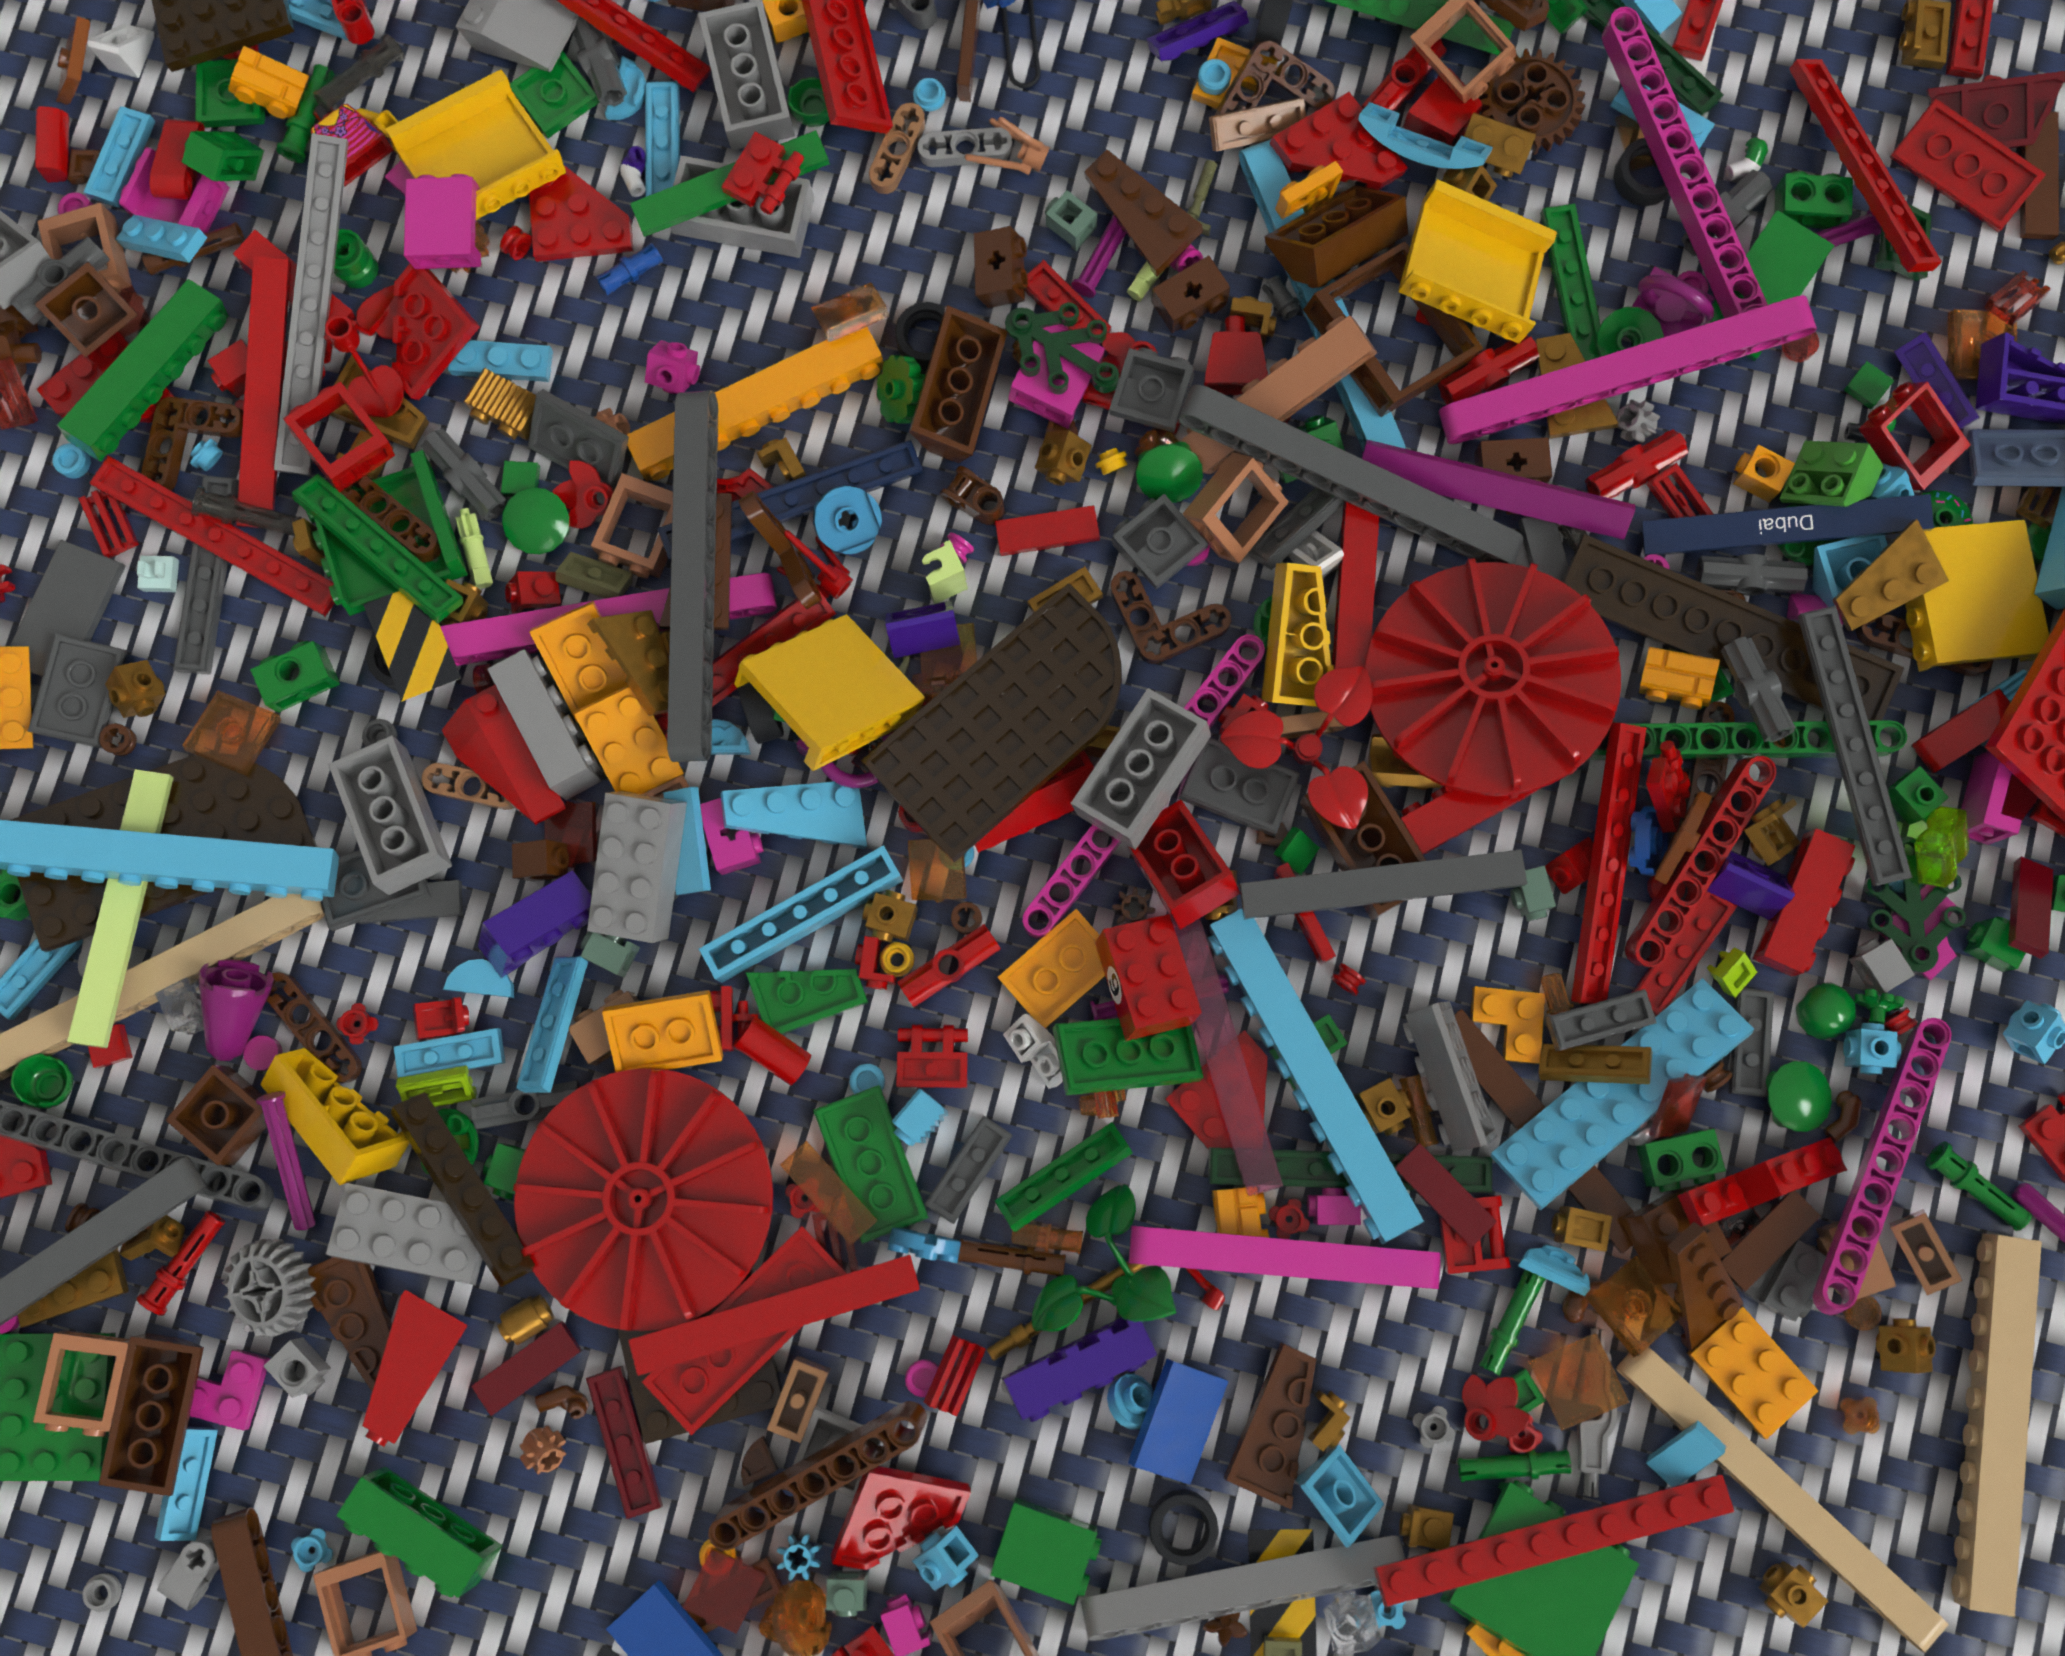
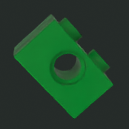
M191 131L185 142L182 163L213 181H255L265 150L234 132Z
M314 641L297 643L292 646L291 651L280 656H269L263 659L259 666L250 669L265 705L278 713L340 685L326 650ZM299 667L298 676L290 681L289 675L291 671Z

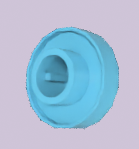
M1126 1374L1113 1381L1108 1388L1107 1394L1108 1407L1113 1418L1125 1428L1140 1429L1154 1390L1143 1377L1137 1374Z

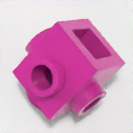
M660 340L648 352L645 383L660 387L670 394L685 392L691 385H695L699 378L698 352L688 349L682 343H669Z

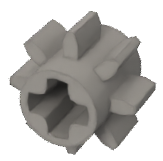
M1631 399L1628 405L1619 409L1617 421L1619 423L1618 429L1622 430L1620 437L1629 442L1635 439L1640 443H1644L1645 438L1655 434L1657 420L1660 419V416L1652 412L1654 405L1645 400L1639 403Z

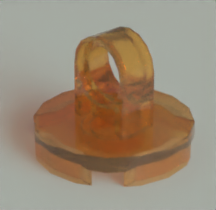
M796 1580L783 1585L776 1594L774 1604L765 1610L759 1623V1631L765 1638L779 1643L782 1650L789 1656H812L821 1653L827 1645L831 1633V1621L826 1622L824 1610L826 1608V1596L824 1592L811 1580Z

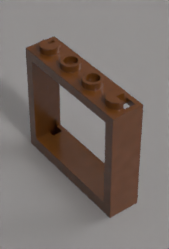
M1406 241L1314 293L1303 310L1321 335L1327 332L1326 326L1339 316L1346 318L1336 303L1338 300L1390 270L1398 281L1401 282L1410 249ZM1412 299L1455 358L1401 391L1375 356L1350 373V376L1381 418L1465 367L1483 349L1482 345L1462 319Z

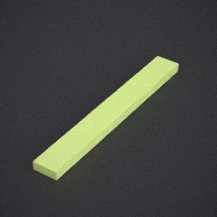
M135 769L120 830L160 834L173 782V777L170 774ZM107 879L67 1040L71 1044L108 1048L148 885L146 881H141L140 886H129L118 883V879Z

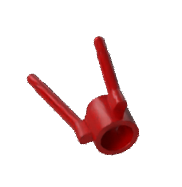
M785 530V537L821 570L817 577L821 583L820 585L816 583L825 599L830 595L835 599L842 596L853 581L849 576L851 572L841 564L832 550L823 544L817 536L815 541L833 566L831 564L826 565L789 530ZM778 566L777 571L787 576L784 568Z

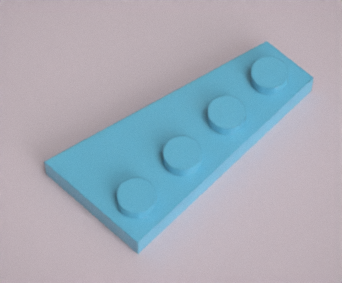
M835 782L726 790L720 793L724 828L762 834H779L795 839L822 841V843L834 845L838 843L861 849L867 847L860 788H848Z

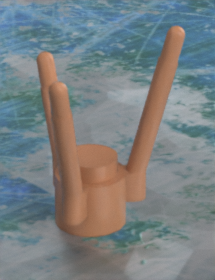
M999 117L998 121L991 118L989 123L994 127L1006 129L1012 139L1022 144L1017 158L1023 160L1022 163L979 155H965V160L1019 170L1029 175L1031 169L1040 171L1050 147L1032 138L1005 118Z

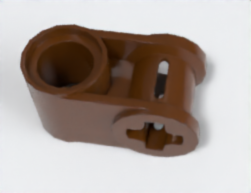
M958 466L955 470L956 476L946 489L942 488L939 493L940 496L948 504L964 511L982 524L995 525V521L1002 520L1005 514V507L1000 491L966 467ZM986 501L997 503L996 507L992 510L980 508Z

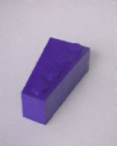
M1120 1317L1001 1377L1019 1417L1022 1420L1029 1417L1032 1423L1050 1414L1049 1407L1062 1402L1063 1406L1068 1405L1083 1397L1082 1391L1093 1386L1095 1389L1106 1386L1115 1380L1114 1376L1126 1370L1128 1373L1146 1365L1147 1360L1158 1354L1142 1322L1128 1321Z

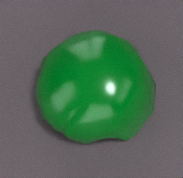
M803 78L789 88L787 105L790 113L798 123L807 127H817L829 121L819 78Z
M1834 983L1817 984L1810 988L1803 999L1796 1005L1798 1023L1810 1036L1820 1040L1835 1038L1847 1031L1856 1018L1855 1000L1844 988Z
M38 1053L19 1062L12 1071L10 1085L21 1102L34 1108L50 1109L65 1102L73 1089L74 1076L68 1065L60 1059Z

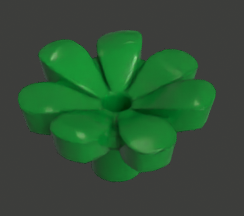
M1865 989V995H1854L1855 1003L1870 1010L1869 1023L1883 1025L1886 1013L1891 1010H1900V1007H1903L1905 1002L1902 996H1895L1889 993H1883L1879 996L1878 991L1874 989Z

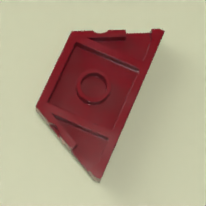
M2065 71L1927 89V97L1931 103L1935 98L2008 148L2032 146L2035 144L2042 126L2055 103L2054 101L2065 82Z

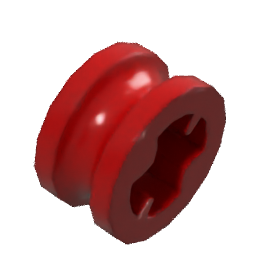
M513 226L502 237L500 250L505 254H510V257L515 261L520 260L529 251L532 237L528 233H523L522 229L518 226Z
M1341 963L1338 967L1340 972L1333 974L1331 979L1343 990L1357 996L1359 993L1358 986H1364L1367 981L1355 970Z
M1904 1007L1887 1016L1884 1027L1889 1031L1898 1032L1897 1036L1913 1028L1918 1021L1915 1018H1910L1908 1016L1910 1010L1908 1007Z

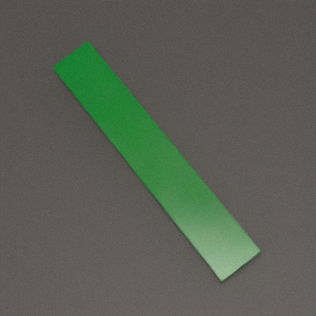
M816 130L781 144L786 152L782 160H788L793 151H797L804 156L805 159L800 166L801 173L799 176L830 164ZM736 162L630 203L643 236H649L738 201L723 193L721 187ZM774 172L767 185H773L779 174Z
M1574 203L1543 208L1540 213L1543 226L1557 231L1555 242L1548 249L1564 331L1565 334L1571 333L1584 360L1589 361L1600 357L1596 342L1597 332L1601 324L1576 205Z
M319 474L291 492L295 502L437 624L464 604L463 597Z

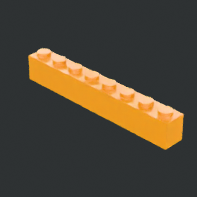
M865 321L715 392L718 402V451L725 449L730 445L731 441L741 436L750 437L756 434L764 425L771 422L778 423L784 421L792 412L802 407L807 409L815 406L820 402L821 398L831 393L840 394L846 391L854 382L861 379L869 380L877 376L882 370L884 361ZM675 412L627 434L629 436L627 446L646 482L651 479L660 480L666 477L670 470L674 469Z

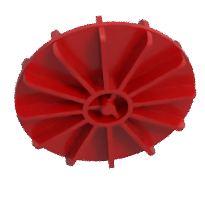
M1475 558L1467 559L1465 565L1437 572L1420 582L1415 580L1409 585V589L1387 610L1372 636L1365 669L1372 682L1373 697L1370 712L1376 727L1383 739L1393 750L1392 754L1397 759L1401 758L1419 774L1445 786V791L1452 793L1454 789L1476 795H1508L1509 798H1517L1518 794L1546 787L1567 775L1570 776L1588 760L1604 740L1615 718L1621 692L1619 649L1615 646L1613 638L1600 615L1590 605L1592 599L1587 594L1581 596L1562 581L1538 571V564L1531 563L1528 568L1500 562L1476 563Z
M651 1068L624 1070L597 1078L576 1089L556 1105L545 1119L537 1125V1130L524 1152L518 1170L517 1181L513 1185V1191H515V1222L519 1240L524 1247L521 1249L523 1257L530 1256L535 1264L533 1272L541 1284L563 1307L593 1323L609 1328L626 1331L661 1330L691 1321L712 1310L731 1295L750 1273L763 1249L771 1224L774 1195L772 1173L765 1147L756 1129L742 1110L721 1091L702 1080L676 1071Z

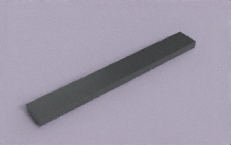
M1836 605L1801 613L1798 615V620L1872 886L1912 878Z
M1522 849L1246 882L1240 883L1239 887L1244 920L1520 887L1527 885Z

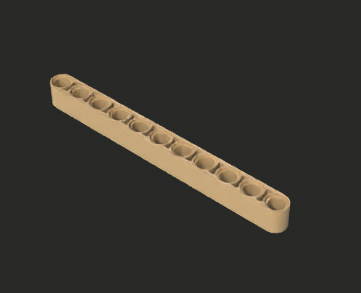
M288 893L286 898L271 897L126 970L114 1024L198 982L199 970L203 965L209 963L208 968L217 967L218 960H242L325 917L321 901H309L302 899L300 894ZM78 995L0 1034V1081L12 1076V1071L19 1062L29 1056L38 1053L51 1056L73 1045L67 1042Z
M1639 1341L1617 1365L1616 1370L1681 1431H1684L1696 1421H1700L1725 1444L1724 1454L1717 1458L1715 1462L1905 1639L1921 1652H1927L1948 1627V1623L1646 1344Z

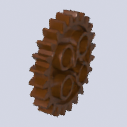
M1526 48L1521 58L1516 54L1514 58L1515 63L1502 76L1496 74L1487 83L1489 85L1487 90L1479 97L1482 102L1480 112H1483L1482 115L1536 134L1531 147L1535 155L1538 153L1540 145L1549 152L1554 143L1561 146L1565 136L1569 138L1572 136L1575 127H1578L1582 117L1580 115H1582L1585 104L1581 103L1585 92L1578 91L1582 83L1581 79L1572 80L1576 71L1575 68L1567 71L1563 69L1566 63L1565 59L1556 64L1553 62V52L1545 59L1542 58L1541 49H1538L1535 57L1530 56ZM1529 78H1534L1538 80L1539 83L1532 82L1531 80H1529ZM1502 95L1510 96L1513 100H1506ZM1548 103H1555L1559 108L1552 107ZM1522 120L1530 121L1533 125H1526Z

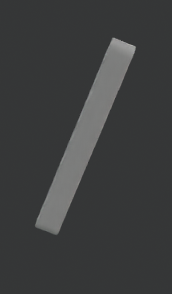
M1382 1537L1353 1543L1347 1548L1342 1545L1090 1596L1081 1601L1087 1639L1089 1641L1105 1640L1378 1585L1373 1567L1405 1559L1400 1537Z

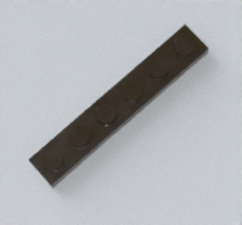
M421 1093L394 1105L391 1110L392 1116L499 1286L503 1287L532 1272L535 1267L534 1262L529 1255L523 1257L521 1249L524 1247L426 1093Z

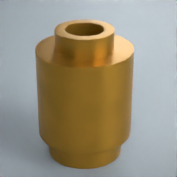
M541 1294L534 1298L529 1296L500 1314L501 1323L497 1327L507 1343L513 1341L516 1345H520L549 1326L548 1322L554 1319V1314Z

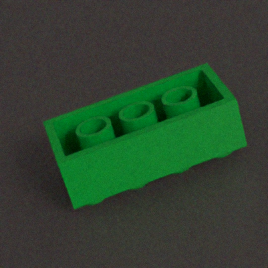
M386 1466L362 1476L336 1515L344 1521L343 1525L348 1531L358 1536L364 1534L375 1542L374 1547L379 1552L387 1556L395 1555L405 1562L404 1567L406 1570L419 1577L426 1576L435 1583V1589L447 1597L455 1596L459 1598L478 1585L503 1546Z

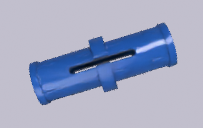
M650 243L636 254L628 258L624 256L619 259L620 263L596 276V280L608 296L630 281L634 283L639 280L641 274L662 263L663 259L656 247Z

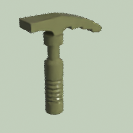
M1211 160L1205 161L1193 195V205L1189 207L1187 212L1196 220L1199 219L1201 203L1207 197L1217 168V164ZM1198 221L1202 224L1203 228L1201 234L1209 236L1211 225Z

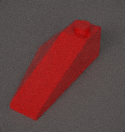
M496 685L464 700L442 729L457 759L480 776L481 780L499 792L506 801L535 825L567 809L561 797L549 788Z

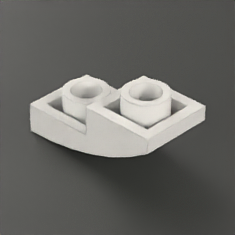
M1023 1014L1003 1035L1021 1063L1031 1061L1048 1089L1057 1087L1063 1082L1055 1039L1034 1018L1028 1014Z

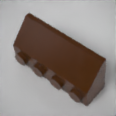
M1354 185L1264 236L1265 243L1293 281L1307 284L1311 288H1320L1327 285L1331 279L1349 272L1353 266L1371 259L1375 253L1393 246L1396 241L1408 235L1406 197Z
M949 305L944 309L909 433L928 452L959 464L973 455L1007 337V331Z
M1365 761L1352 767L1364 777L1368 786L1367 802L1359 824L1355 829L1336 826L1321 817L1312 807L1308 793L1300 801V805L1341 871L1426 861ZM1404 901L1363 905L1371 920H1374Z
M152 1333L130 1337L99 1485L164 1496L173 1495L201 1364L203 1346L183 1338Z

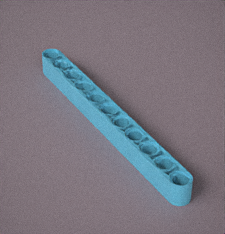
M1271 139L1239 151V160L1243 173L1269 233L1305 214L1302 208L1282 220L1275 210L1280 197V191L1291 180L1283 161L1270 145ZM1287 273L1294 292L1300 301L1302 310L1314 293L1335 282L1334 279H1331L1323 287L1311 288L1307 284L1293 281ZM1338 300L1336 302L1345 316L1348 317L1349 314L1343 300ZM1303 310L1315 339H1318L1322 335ZM1350 374L1335 384L1363 451L1367 440L1406 449L1392 413L1390 412L1381 418Z

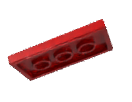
M1936 98L1890 155L1892 160L1998 233L2046 175V173Z

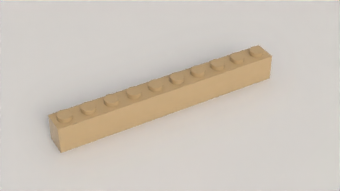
M1982 1234V1240L1977 1246V1259L1980 1262L1979 1277L1976 1278L1974 1283L1977 1308L1971 1321V1330L1974 1334V1348L1968 1358L1969 1369L1972 1372L1971 1387L1967 1389L1965 1397L1969 1413L1968 1424L1963 1429V1442L1966 1446L1965 1461L1962 1462L1960 1467L1963 1492L1962 1499L1959 1500L1957 1505L1960 1531L1954 1543L1957 1570L1956 1574L1952 1577L1951 1590L1954 1602L1969 1610L2015 1617L2042 1241L1995 1234Z

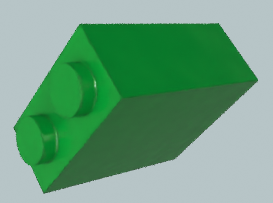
M1015 1497L990 1575L1074 1606L1077 1595L1084 1597L1089 1583L1090 1575L1085 1574L1089 1559L1096 1560L1102 1539L1096 1537L1098 1533L1097 1526Z

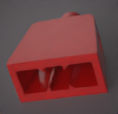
M1448 68L1453 73V75L1461 82V84L1465 86V84L1458 78V76L1450 68ZM1438 76L1408 110L1403 128L1454 147L1461 136L1465 135L1473 112L1480 113L1482 102L1479 98L1476 100L1470 98L1464 104L1442 78Z
M1233 315L1225 319V332H1214L1212 335L1204 386L1224 395H1242L1241 389L1257 378L1261 381L1268 376L1260 333L1245 332V318Z

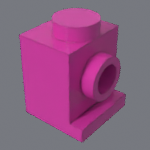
M1322 1188V1195L1307 1196L1308 1217H1313V1224L1361 1225V1206L1354 1207L1348 1195H1344V1188Z
M906 1593L887 1600V1607L883 1608L880 1617L894 1655L905 1656L931 1645L933 1635L931 1630L923 1632L922 1628L927 1625L920 1605L914 1606L911 1597L908 1598Z

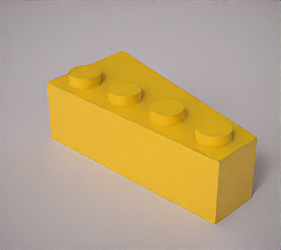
M1295 563L1276 564L1261 697L1266 702L1317 707L1314 700L1315 686L1324 674L1334 670V665H1331L1329 644H1331L1330 633L1327 631L1325 612L1327 610L1321 566Z
M301 1048L275 1055L260 1085L267 1094L285 1091L286 1097L283 1098L289 1122L339 1185L397 1166L409 1145V1141L402 1131L398 1134L387 1125L389 1119L380 1111H377L375 1114L360 1102L363 1097L354 1089L350 1090L342 1087L337 1083L338 1076L307 1049Z

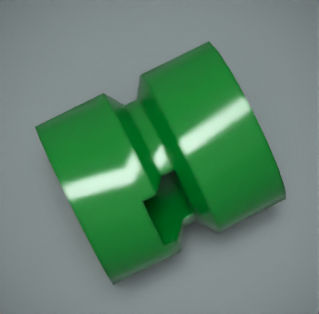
M339 229L334 274L349 288H364L377 277L378 261L358 234L352 230Z

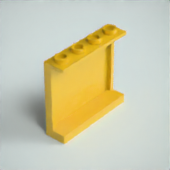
M502 69L385 128L394 151L413 178H418L420 175H432L442 178L451 177L453 174H465L474 178L481 188L476 191V220L489 213L496 212L502 206L517 198L526 196L530 191L547 182H552L566 173L559 150H553L512 92L508 78Z
M1437 179L1422 200L1398 292L1519 344L1536 324L1535 321L1529 319L1544 254L1555 242L1557 231Z
M2025 520L1936 527L1931 531H1924L1949 581L1905 603L1907 611L1906 623L1911 631L1913 641L1912 652L1914 659L1917 661L1918 671L1924 672L1934 666L2019 658L2020 662L2035 660L2049 637V631L2042 599L2034 594L2038 579Z
M847 614L835 620L829 619L821 626L810 631H802L795 638L786 642L775 643L768 650L757 655H748L740 662L734 683L738 688L750 682L809 747L804 762L812 771L898 729L921 709L925 699L924 695Z

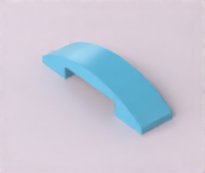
M1370 102L1362 110L1358 118L1363 127L1381 144L1403 157L1429 166L1448 169L1483 166L1493 148L1461 136L1453 147L1396 126L1400 113Z

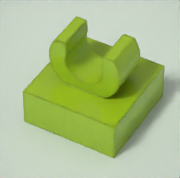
M1734 947L1730 953L1720 951L1718 955L1722 962L1716 968L1708 965L1707 969L1712 977L1717 980L1724 993L1736 998L1757 974V971L1746 953Z

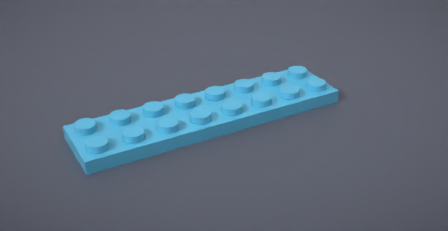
M1703 978L1655 1017L1657 1023L1641 1028L1621 1045L1652 1048L1650 1084L1576 1082L1491 1152L1490 1157L1540 1211L1753 1033L1754 1028Z

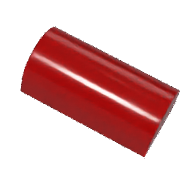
M38 107L36 109L35 167L47 183L64 182L68 179L70 117L65 111L58 108Z
M756 1016L751 1019L733 1043L734 1048L790 1086L802 1075L812 1056Z

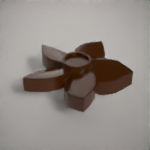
M1240 1612L1214 1617L1215 1620H1210L1203 1626V1630L1207 1632H1219L1218 1641L1223 1648L1229 1643L1231 1636L1233 1638L1247 1636L1244 1625L1238 1622Z

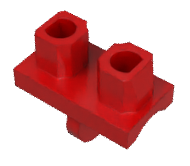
M721 986V991H711L710 994L714 1013H721V1026H717L722 1051L732 1052L734 1051L733 1023H738L739 1035L754 1016L758 1018V1014H748V1001H738V1014H733L732 986Z

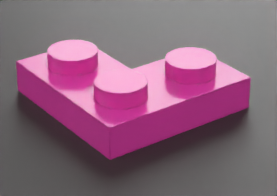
M239 1349L232 1350L222 1383L201 1377L197 1378L190 1416L242 1431L248 1430L267 1372L263 1366L271 1358Z

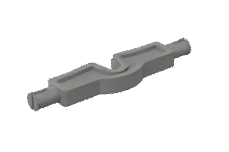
M1590 1328V1351L1585 1350L1583 1352L1578 1397L1582 1403L1597 1405L1600 1408V1415L1597 1418H1580L1577 1422L1578 1470L1584 1472L1583 1495L1599 1497V1474H1606L1608 1437L1612 1434L1616 1425L1617 1405L1610 1391L1612 1356L1605 1352L1606 1329Z

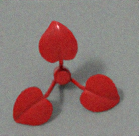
M394 285L386 287L366 299L358 308L356 314L357 322L355 320L351 321L344 315H335L325 324L326 335L324 339L326 340L324 364L331 361L333 345L340 352L352 354L364 375L353 379L348 386V391L370 417L388 418L394 415L402 405L404 398V386L398 373L387 365L377 366L369 372L356 350L360 343L358 332L368 336H372L376 332L383 339H393V316H397L398 298L394 296ZM288 341L285 342L283 380L285 375ZM323 365L322 379H323L324 376H325V367H324V365Z
M1362 666L1334 669L1324 674L1315 686L1314 700L1321 711L1329 714L1314 735L1304 734L1297 739L1296 743L1281 737L1284 728L1281 718L1272 712L1264 710L1248 712L1232 721L1221 734L1220 741L1241 763L1255 769L1268 768L1273 765L1281 755L1282 749L1280 744L1286 745L1289 750H1293V757L1299 764L1312 765V767L1318 768L1325 775L1315 777L1308 785V798L1314 810L1325 820L1336 826L1355 829L1359 824L1367 802V783L1364 777L1351 767L1341 766L1331 773L1325 765L1320 763L1318 758L1323 749L1320 737L1334 717L1341 725L1346 727L1356 725L1364 719L1372 703L1373 689L1371 687V678L1367 670Z

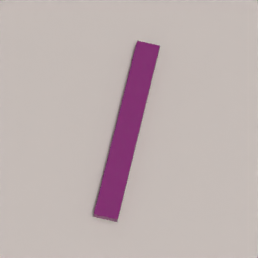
M1371 440L1366 441L1361 458L1438 495L1623 540L1636 510L1635 504Z

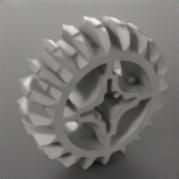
M261 1239L255 1241V1243L245 1245L240 1249V1252L231 1257L232 1264L225 1268L229 1277L222 1282L228 1288V1292L223 1297L229 1299L231 1304L227 1311L236 1313L234 1323H244V1332L254 1331L256 1337L266 1335L268 1337H275L294 1330L298 1323L308 1318L307 1311L314 1306L309 1298L317 1293L310 1286L315 1277L309 1276L307 1271L311 1264L302 1262L304 1252H294V1243L284 1244L282 1239Z

